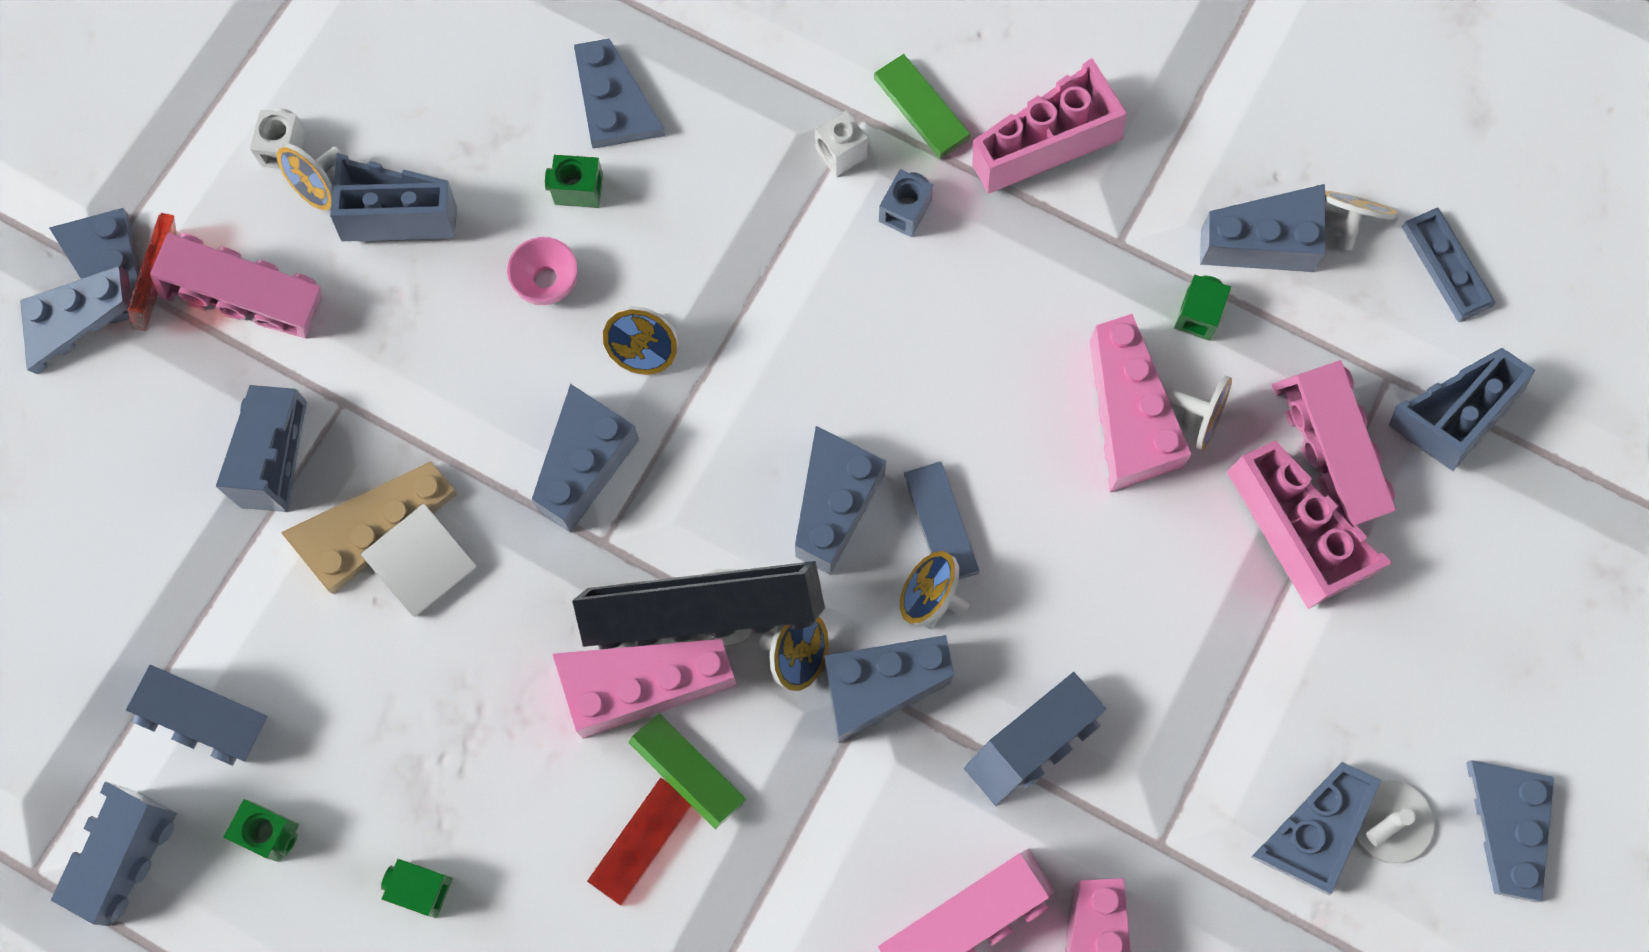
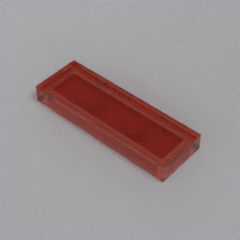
M162 212L160 215L158 214L128 307L132 329L147 330L158 296L150 273L167 233L177 235L175 215Z
M660 777L587 882L614 902L623 906L692 806L668 782Z

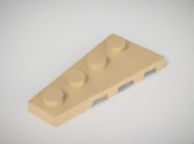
M430 461L282 531L281 534L324 587L333 594L369 565L361 555L364 550L423 503L432 513H435L454 498L457 492Z

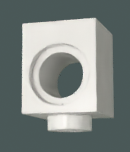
M276 108L274 111L260 109L250 151L262 167L280 169L276 155L278 149L286 144H292L303 149L307 131L297 114L283 108ZM285 134L282 138L274 140L278 135Z
M847 110L815 129L816 151L836 177L867 159L868 138Z

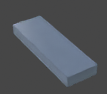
M1439 207L1405 221L1402 229L1458 322L1487 310L1496 303Z
M942 461L904 472V479L930 554L945 551L955 557L959 565V580L979 574L980 570Z

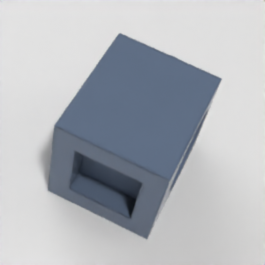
M900 169L879 205L878 222L912 237L932 202L934 185L929 183L928 179L919 173H908ZM908 196L914 198L916 202L904 204L899 199Z

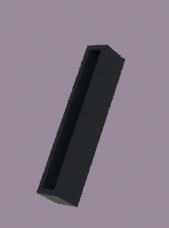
M816 561L591 587L572 600L582 646L598 645L599 649L616 648L624 642L635 641L637 646H646L658 642L661 638L673 637L675 642H683L694 639L698 634L711 633L714 638H721L734 634L736 630L750 629L751 633L758 634L768 632L774 629L775 626L789 625L790 629H803L813 625L825 609Z

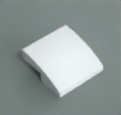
M424 503L361 553L366 562L413 617H416L477 567Z

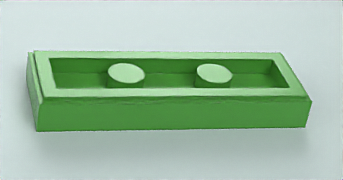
M905 54L897 57L874 73V80L939 159L969 140L970 133Z
M660 713L637 731L628 742L715 830L745 802L746 798Z

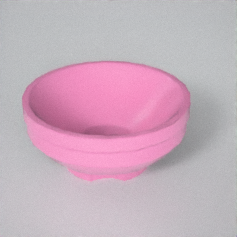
M537 237L523 242L514 250L508 261L507 275L513 290L520 298L535 305H550L561 301L572 291L577 281L578 268L575 256L566 244L551 237ZM544 270L553 271L557 275L556 282L548 288H541L535 284L536 276Z

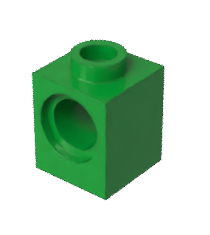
M554 154L552 168H547L545 172V190L550 191L554 204L599 208L603 181V171L599 157ZM571 178H580V181L576 184H565Z
M1194 274L1187 288L1173 329L1210 341L1218 328L1231 286L1223 284L1221 280L1213 276Z
M243 799L223 838L266 859L280 862L282 856H287L291 852L297 841L298 834L295 831L299 823L255 802ZM270 821L273 827L272 835L266 842L260 843L258 839L259 828L264 823Z
M397 858L395 866L390 865L382 879L381 890H384L381 900L429 917L438 918L453 878Z

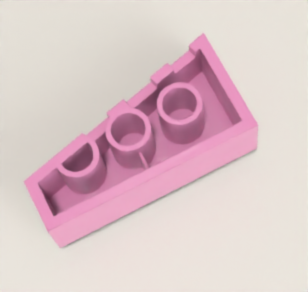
M1091 58L1082 64L1081 70L1071 77L1066 75L1056 82V87L1042 97L1037 95L1027 102L1025 109L1016 115L1010 114L973 140L972 166L987 193L990 194L1122 140L1127 113L1094 59Z
M167 233L150 273L158 296L161 299L173 301L174 296L177 295L188 301L187 304L190 307L204 310L210 304L216 306V309L226 317L240 320L246 319L247 315L253 316V321L259 326L301 338H306L322 298L320 286L316 285L314 279L306 275L295 273L293 276L279 272L278 267L269 262L257 260L254 263L242 259L238 252L230 248L219 247L217 250L205 246L202 240L186 233H181L180 236Z
M1133 314L1096 325L1090 339L1095 386L1098 390L1100 423H1102L1105 441V459L1108 463L1110 492L1182 469L1190 458L1191 452Z
M1339 360L1272 383L1271 385L1276 396L1284 394L1290 406V410L1285 412L1290 426H1296L1305 438L1301 450L1306 461L1313 468H1318L1321 473L1317 477L1316 482L1324 497L1328 495L1338 505L1336 510L1351 526H1355L1396 511L1393 503L1395 500L1393 487L1383 476L1379 465L1381 463L1380 451L1377 445L1370 440L1366 429L1368 423L1366 413L1362 406L1356 402L1352 391L1354 388L1353 377L1350 371L1343 366L1342 361Z
M1276 440L1243 455L1227 471L1308 609L1373 577L1392 564L1383 552L1378 554L1365 540L1367 536L1357 525L1352 527L1336 510L1338 505L1328 495L1324 497L1310 483L1312 478Z
M722 639L552 654L575 730L582 738L737 686Z
M1028 848L877 947L881 952H975L973 947L985 939L992 946L1011 934L1013 931L1008 924L1022 915L1029 922L1049 909L1044 901L1050 898L1056 890Z
M1124 878L1081 880L1075 883L1065 952H1131Z

